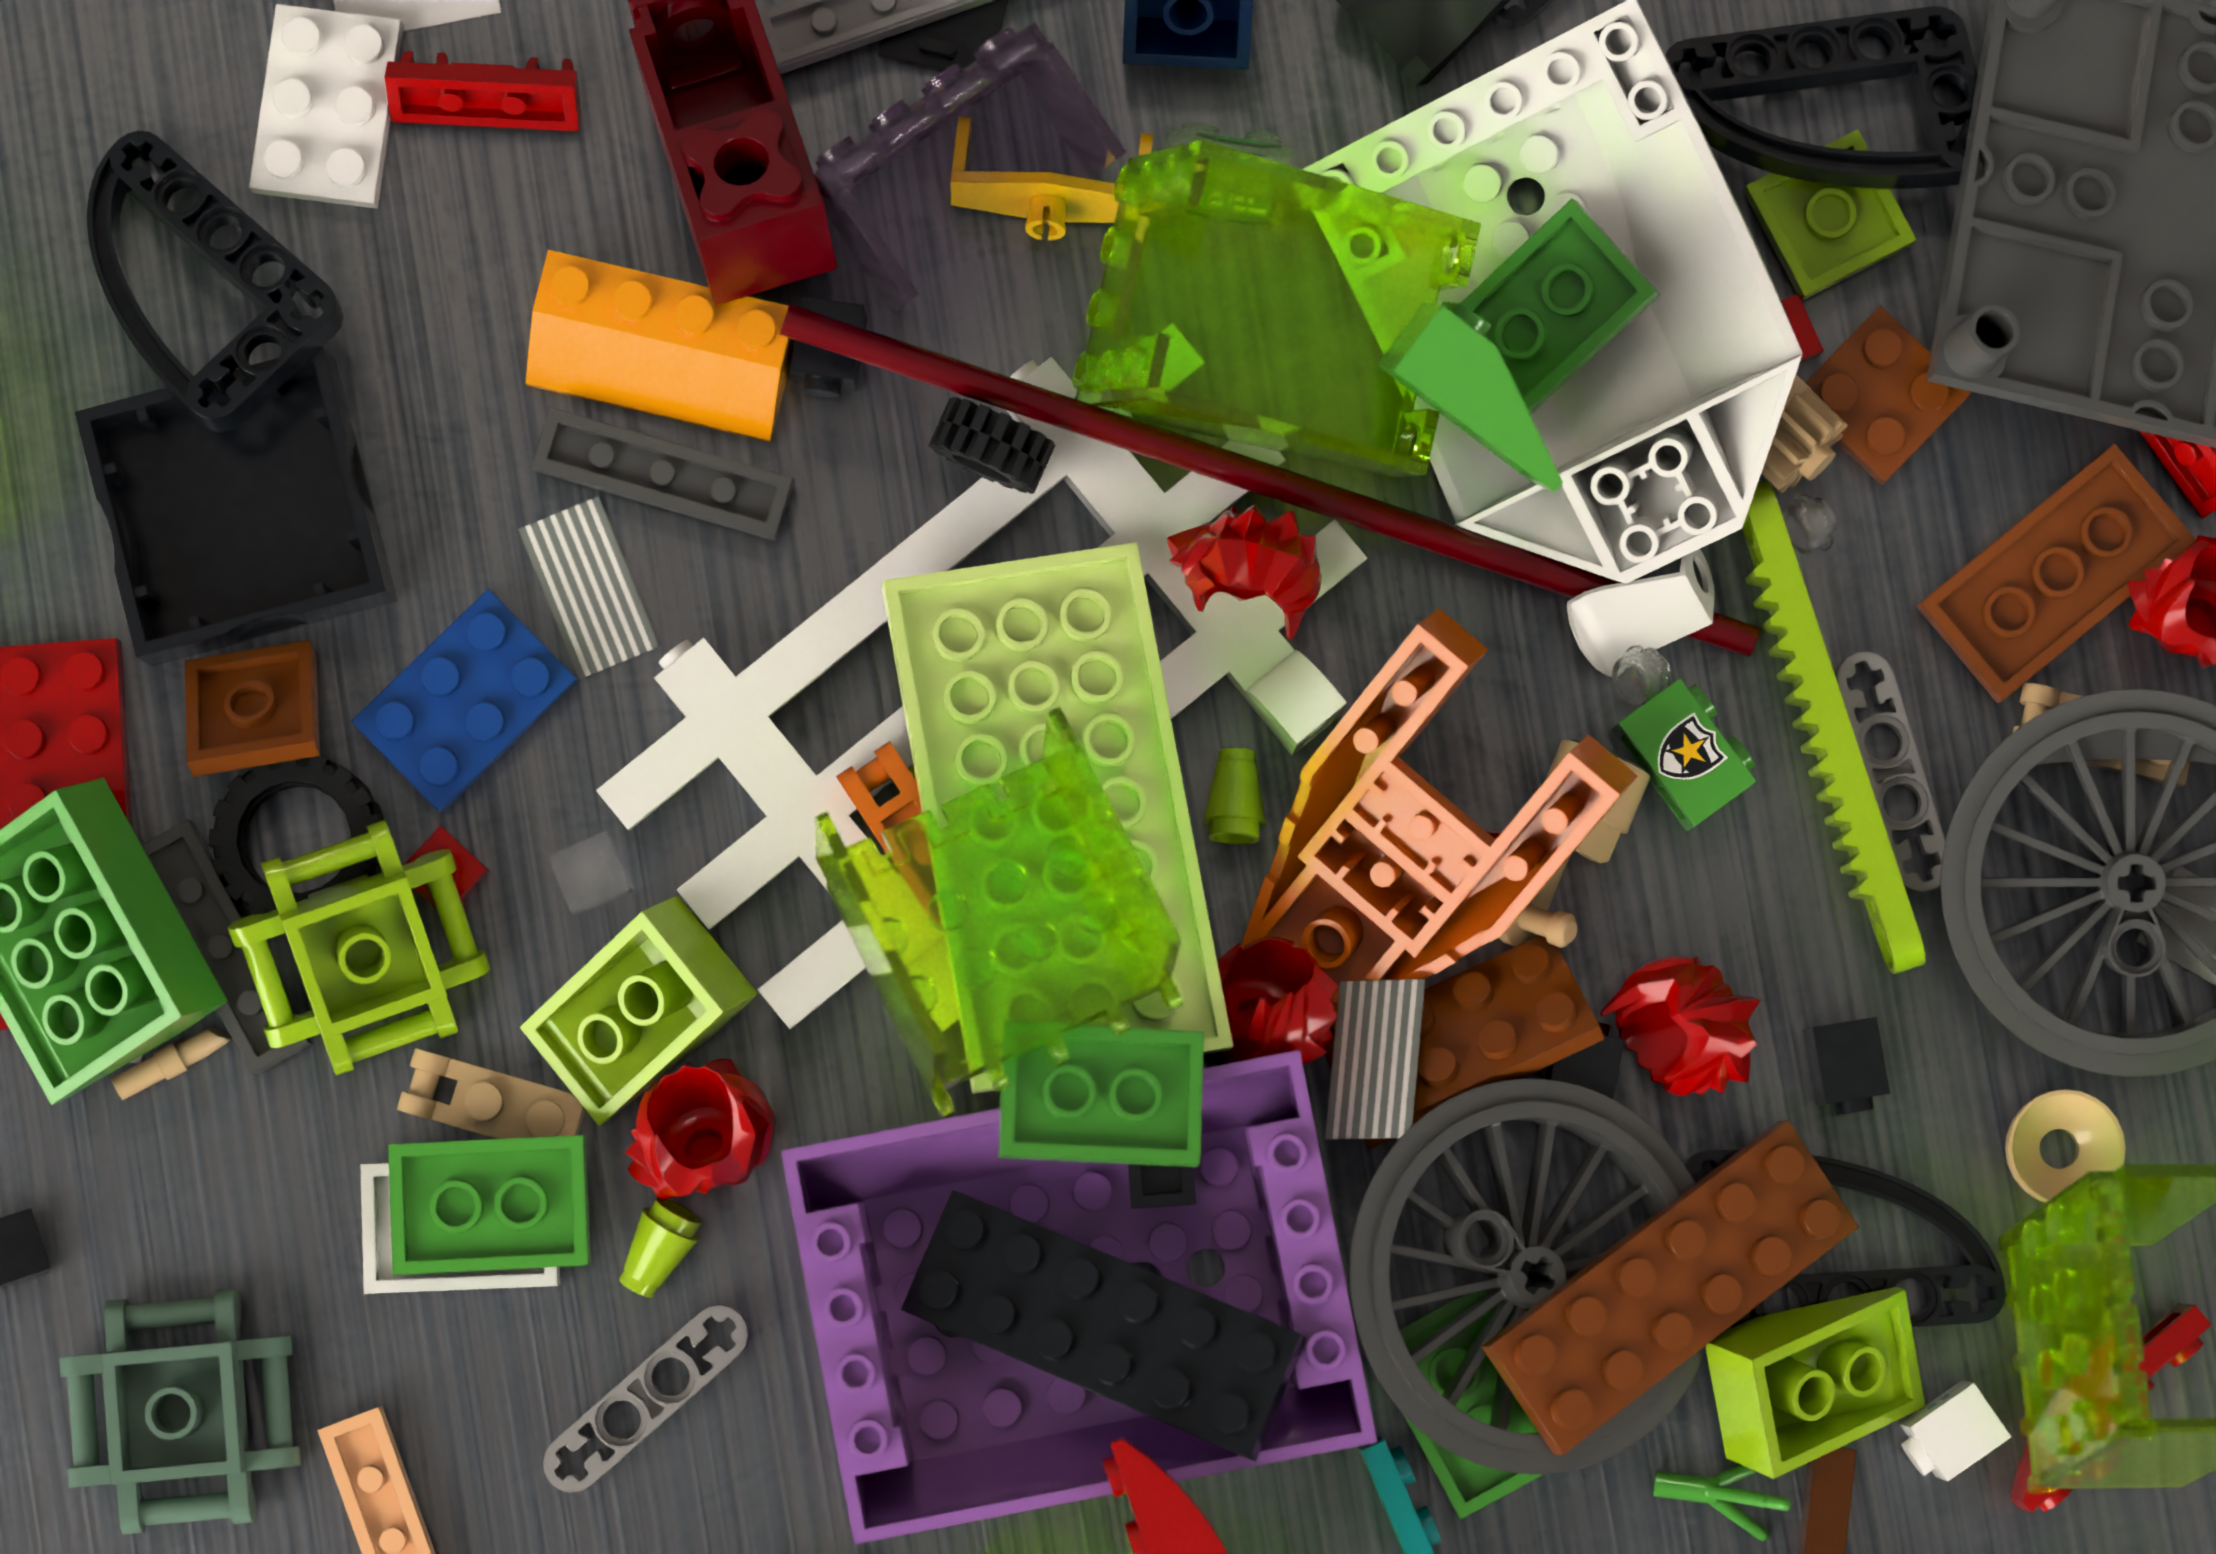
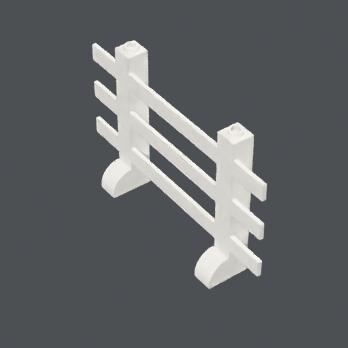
M1172 323L1085 395L1080 392L1052 356L1040 366L1034 360H1031L1010 377L1138 419L1204 366L1205 362ZM1006 410L1014 421L1029 425L1031 430L1041 432L1046 436L1045 438L1052 440L1054 445H1056L1034 494L1023 493L1015 488L1010 489L1002 486L999 482H991L982 477L737 676L731 672L704 637L695 645L687 639L675 646L659 661L660 666L664 670L656 675L654 679L684 714L685 718L596 791L627 830L630 831L712 763L720 759L766 817L676 889L700 920L711 930L799 857L847 915L841 922L757 989L790 1030L874 961L882 957L939 1030L948 1038L960 1028L944 932L939 925L937 927L933 925L900 873L896 874L851 819L850 816L857 811V808L836 778L838 774L850 766L856 771L877 756L873 751L888 741L892 743L908 769L913 765L903 706L817 776L769 717L888 622L882 592L883 580L952 570L1060 481L1064 480L1110 535V538L1098 548L1137 542L1144 578L1192 635L1160 661L1171 719L1221 678L1226 676L1291 756H1293L1340 718L1347 702L1320 670L1301 652L1294 650L1279 632L1285 627L1284 613L1267 595L1239 601L1228 593L1217 592L1209 598L1204 611H1198L1193 600L1192 591L1185 583V574L1181 572L1182 567H1177L1169 561L1174 556L1169 549L1167 537L1197 526L1210 524L1225 510L1249 492L1248 490L1190 472L1164 493L1130 451ZM1254 421L1221 447L1278 467L1286 462V459ZM1335 519L1314 535L1316 536V555L1322 579L1319 594L1313 603L1367 560L1365 554ZM889 779L870 792L872 797L887 787L893 780Z

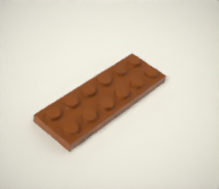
M1777 1121L1481 1347L1553 1455L1563 1456L1859 1228V1225L1790 1121Z

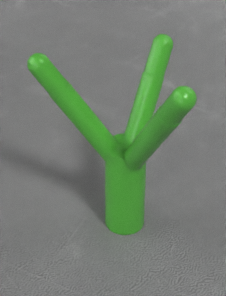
M1741 1464L1712 1477L1656 1471L1654 1497L1708 1503L1760 1541H1766L1769 1538V1531L1730 1502L1787 1511L1791 1507V1501L1788 1498L1724 1487L1756 1473V1471Z

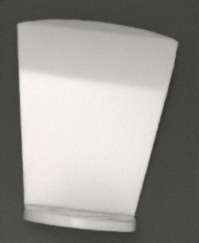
M1698 549L1681 557L1680 572L1633 580L1627 584L1605 585L1584 591L1567 601V613L1571 630L1580 650L1596 670L1607 676L1614 677L1622 668L1640 656L1713 624L1715 593L1711 572L1701 549ZM1693 560L1695 561L1699 569L1703 583V590L1701 589L1697 581L1694 571Z

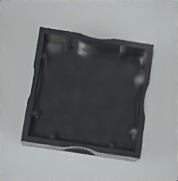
M324 347L251 416L233 430L216 432L203 427L166 389L151 391L75 412L95 496L104 511L112 533L115 555L114 571L136 658L151 666H156L398 601L337 362ZM279 358L253 364L251 366L255 368L270 367L271 365L276 363ZM239 368L232 372L236 379H241L245 387L250 384ZM216 391L207 398L210 404L217 403L221 407L230 401L227 394L222 396Z

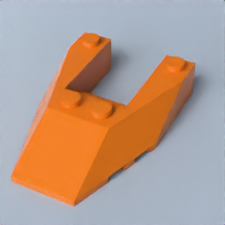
M1440 608L1417 624L1303 766L1299 777L1301 782L1291 811L1285 817L1278 837L1280 842L1270 871L1264 877L1241 943L1242 947L1252 941L1263 937H1281L1294 941L1292 947L1307 949L1310 955L1317 961V965L1338 985L1331 1001L1336 1003L1334 1006L1336 1015L1340 981L1425 979L1449 967L1461 957L1487 942H1492L1502 936L1638 777L1637 774L1588 734L1565 756L1501 835L1494 839L1400 758L1489 650ZM1335 1020L1334 1023L1331 1025L1335 1030H1336V1020Z

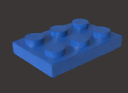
M488 588L351 722L430 804L443 814L551 710L579 680Z

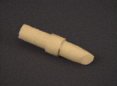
M208 1028L177 1044L172 1042L153 1052L154 1056L112 1077V1083L120 1098L125 1100L165 1078L170 1080L188 1071V1066L208 1057L226 1045L232 1037L221 1029Z

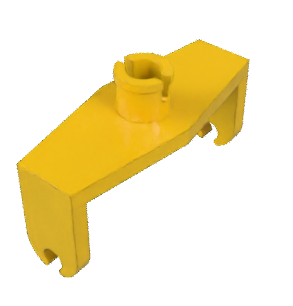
M958 117L950 181L951 206L1027 218L1025 223L1026 233L1039 240H1042L1043 225L1048 223V241L1060 239L1065 235V222L1145 223L1153 134L1141 133L1136 184L1133 187L1052 172L967 171L972 117Z

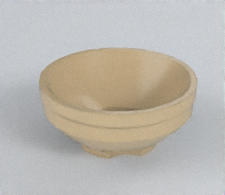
M2067 1089L2046 1092L2026 1103L2013 1118L2006 1135L2005 1144L2008 1167L2020 1187L2040 1202L2064 1208L2084 1206L2098 1200L2107 1193L2120 1176L2126 1151L2124 1133L2118 1119L2111 1110L2096 1097L2081 1091ZM2055 1129L2068 1133L2076 1147L2075 1156L2071 1163L2059 1169L2046 1164L2039 1150L2040 1142L2044 1135Z

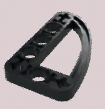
M1931 6L1691 38L1676 42L1668 49L1665 55L1708 144L1740 162L1778 175L1835 186L1909 189L1959 185L1963 158L1960 152L1950 151L1956 140L1955 126L1963 124L1959 134L1964 149L1966 148L1978 75L1966 27L1962 19L1950 9ZM1927 30H1934L1937 38H1947L1943 48H1936L1932 39H1923ZM1866 35H1877L1888 43L1891 54L1882 59L1868 58L1860 52L1857 40ZM1805 43L1820 45L1827 51L1829 62L1819 68L1806 66L1798 59L1796 48ZM1912 43L1908 54H1905V44ZM1745 51L1756 52L1766 60L1768 70L1758 76L1746 75L1736 67L1734 57ZM1716 57L1722 58L1721 76L1723 79L1719 78L1720 67H1713ZM1688 62L1693 71L1700 72L1698 81H1689L1686 72H1678L1681 63ZM1911 75L1929 151H1858L1798 142L1764 132L1739 121L1720 109L1713 102ZM1942 82L1957 85L1965 95V102L1957 107L1941 105L1935 100L1932 88Z
M146 131L127 133L118 139L105 154L93 177L87 204L89 246L104 294L133 346L171 396L199 424L208 430L216 432L233 430L251 416L337 334L344 318L342 307L328 284L158 136ZM137 157L145 161L151 159L161 176L154 182L144 169L139 166L132 167V161ZM194 188L199 191L198 202L188 211L173 212L168 209L167 205L170 197L178 190ZM127 192L263 310L260 315L194 376L179 362L152 328L130 285L120 245V216ZM236 225L242 228L241 238L232 247L222 250L210 246L212 234L221 226ZM279 262L285 266L282 278L274 285L261 287L252 283L254 272L264 263ZM297 291L301 299L314 309L321 307L323 313L317 319L309 315L302 317L298 307L292 300ZM269 342L281 346L280 358L270 367L255 368L249 365L250 354L260 344ZM236 368L241 370L244 377L250 383L247 387L244 386L240 378L236 379L232 372ZM216 391L222 396L227 394L230 401L221 407L217 403L210 404L207 398Z
M1739 1150L1701 1151L1690 1155L1683 1161V1164L1690 1175L1702 1172L1703 1161H1711V1167L1714 1170ZM1812 1155L1832 1186L1880 1199L1916 1216L1939 1232L1956 1249L1965 1264L1798 1274L1783 1286L1792 1289L1797 1295L1799 1308L1828 1302L1829 1293L1839 1283L1850 1282L1857 1286L1861 1294L1896 1287L1902 1280L1913 1278L1924 1286L1927 1293V1302L1921 1312L1910 1316L1912 1327L1981 1323L1989 1321L1999 1314L2005 1304L2006 1296L2001 1267L1986 1240L1960 1213L1932 1194L1897 1177L1861 1165ZM1945 1275L1943 1288L1957 1289L1968 1287L1969 1276L1976 1275L1978 1285L1989 1287L1990 1297L1989 1299L1979 1301V1311L1972 1312L1970 1302L1960 1300L1944 1301L1948 1314L1939 1316L1941 1292L1936 1276ZM1764 1301L1751 1310L1753 1318L1766 1315L1763 1307ZM1747 1314L1743 1316L1741 1319H1739L1737 1322H1735L1728 1329L1735 1327L1743 1322H1746Z

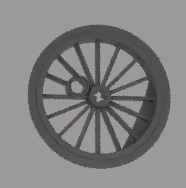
M2149 689L2106 691L2062 703L2034 717L1998 745L1976 771L1955 809L1948 829L1942 857L1941 900L1945 926L1956 960L1969 985L1989 1012L2016 1037L2057 1061L2100 1074L2123 1077H2147L2181 1072L2216 1060V1006L2194 1019L2192 1018L2166 956V941L2157 921L2158 919L2216 976V960L2159 904L2160 901H2163L2216 923V912L2165 892L2166 886H2216V876L2165 877V873L2216 852V839L2158 863L2216 804V785L2149 851L2185 762L2216 764L2215 705L2178 693ZM2121 759V846L2087 767L2086 760ZM2135 759L2171 760L2135 846ZM2059 762L2072 763L2109 854L2027 774L2034 766ZM2018 782L2091 852L2101 864L2099 865L1994 822L2001 806ZM1992 831L2095 873L2096 876L1981 877L1983 855L1989 833ZM2130 865H2132L2133 873L2143 875L2145 879L2144 888L2134 889L2132 899H2130L2129 891L2118 889L2117 884L2119 877L2129 875ZM1981 887H2096L2090 892L1991 933L1988 931L1982 906ZM2100 900L2018 983L2014 980L2001 961L1993 944ZM2108 912L2066 1015L2063 1019H2060L2034 1001L2027 992ZM2136 928L2144 935L2147 942V951L2139 962L2132 965L2124 964L2117 955V941L2122 933ZM2103 961L2110 969L2121 974V1032L2119 1034L2090 1031L2080 1028L2077 1024ZM2158 969L2179 1019V1024L2165 1030L2136 1034L2135 977L2149 975Z
M1546 1079L1507 1080L1468 1090L1429 1111L1400 1137L1379 1165L1362 1200L1351 1243L1349 1281L1354 1320L1365 1355L1383 1389L1408 1420L1440 1446L1476 1464L1512 1473L1555 1474L1582 1469L1605 1461L1633 1446L1665 1419L1680 1401L1695 1377L1706 1352L1705 1346L1563 1456L1553 1455L1539 1432L1516 1433L1508 1431L1507 1427L1513 1393L1499 1373L1490 1425L1467 1415L1455 1407L1486 1355L1481 1346L1499 1333L1505 1321L1507 1327L1567 1281V1271L1585 1268L1603 1253L1564 1262L1561 1260V1256L1638 1199L1642 1198L1650 1217H1652L1695 1184L1687 1168L1672 1147L1644 1119L1619 1102L1579 1085ZM1503 1121H1531L1538 1125L1522 1226L1500 1126ZM1557 1127L1586 1140L1590 1144V1148L1539 1232L1555 1129ZM1483 1128L1500 1213L1488 1208L1449 1148L1463 1137ZM1604 1155H1607L1628 1177L1631 1182V1188L1551 1246ZM1435 1159L1438 1160L1470 1211L1460 1212L1451 1218L1412 1190L1419 1178ZM1405 1203L1444 1230L1443 1247L1446 1255L1392 1244L1396 1225ZM1474 1222L1479 1223L1489 1239L1488 1247L1483 1248L1479 1258L1470 1253L1465 1239L1468 1228ZM1390 1255L1487 1274L1489 1278L1392 1300L1389 1277ZM1532 1264L1528 1274L1535 1280L1533 1287H1524L1528 1277L1521 1271L1522 1265ZM1491 1289L1489 1293L1413 1349L1407 1350L1396 1322L1394 1310ZM1494 1307L1444 1393L1441 1395L1425 1378L1416 1363Z

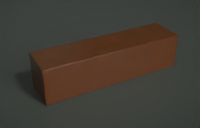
M1840 1447L1808 1463L1798 1554H1845L1857 1450Z

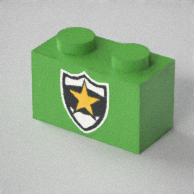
M1679 678L1617 723L1611 730L1636 764L1645 769L1646 773L1651 776L1650 783L1687 832L1757 781L1749 772L1755 767V763L1746 748L1734 736L1726 740L1711 720L1717 716V712L1706 694L1696 684L1687 688L1682 679Z

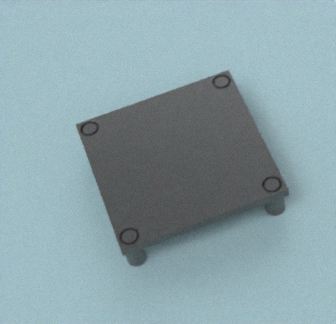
M1990 0L1927 375L1928 382L2216 448V7L2189 0Z

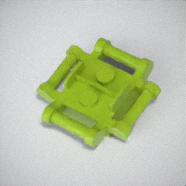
M385 820L366 826L367 833L281 862L278 856L261 862L277 909L265 914L244 917L228 926L233 945L242 948L268 1024L263 1029L269 1046L271 1048L284 1047L321 1034L336 1076L354 1070L353 1063L425 1037L438 1033L441 1039L458 1033L445 989L481 977L491 969L485 950L477 949L452 876L457 867L451 850L442 849L430 852L417 858L414 862L401 865ZM377 856L382 873L368 877V875L359 876L308 895V899L299 902L295 901L290 886ZM427 883L453 956L451 960L440 965L436 964L411 891L412 888ZM284 933L288 939L312 1010L302 1014L292 1013L267 939ZM426 1003L428 1004V1010L347 1039L343 1038L342 1033Z

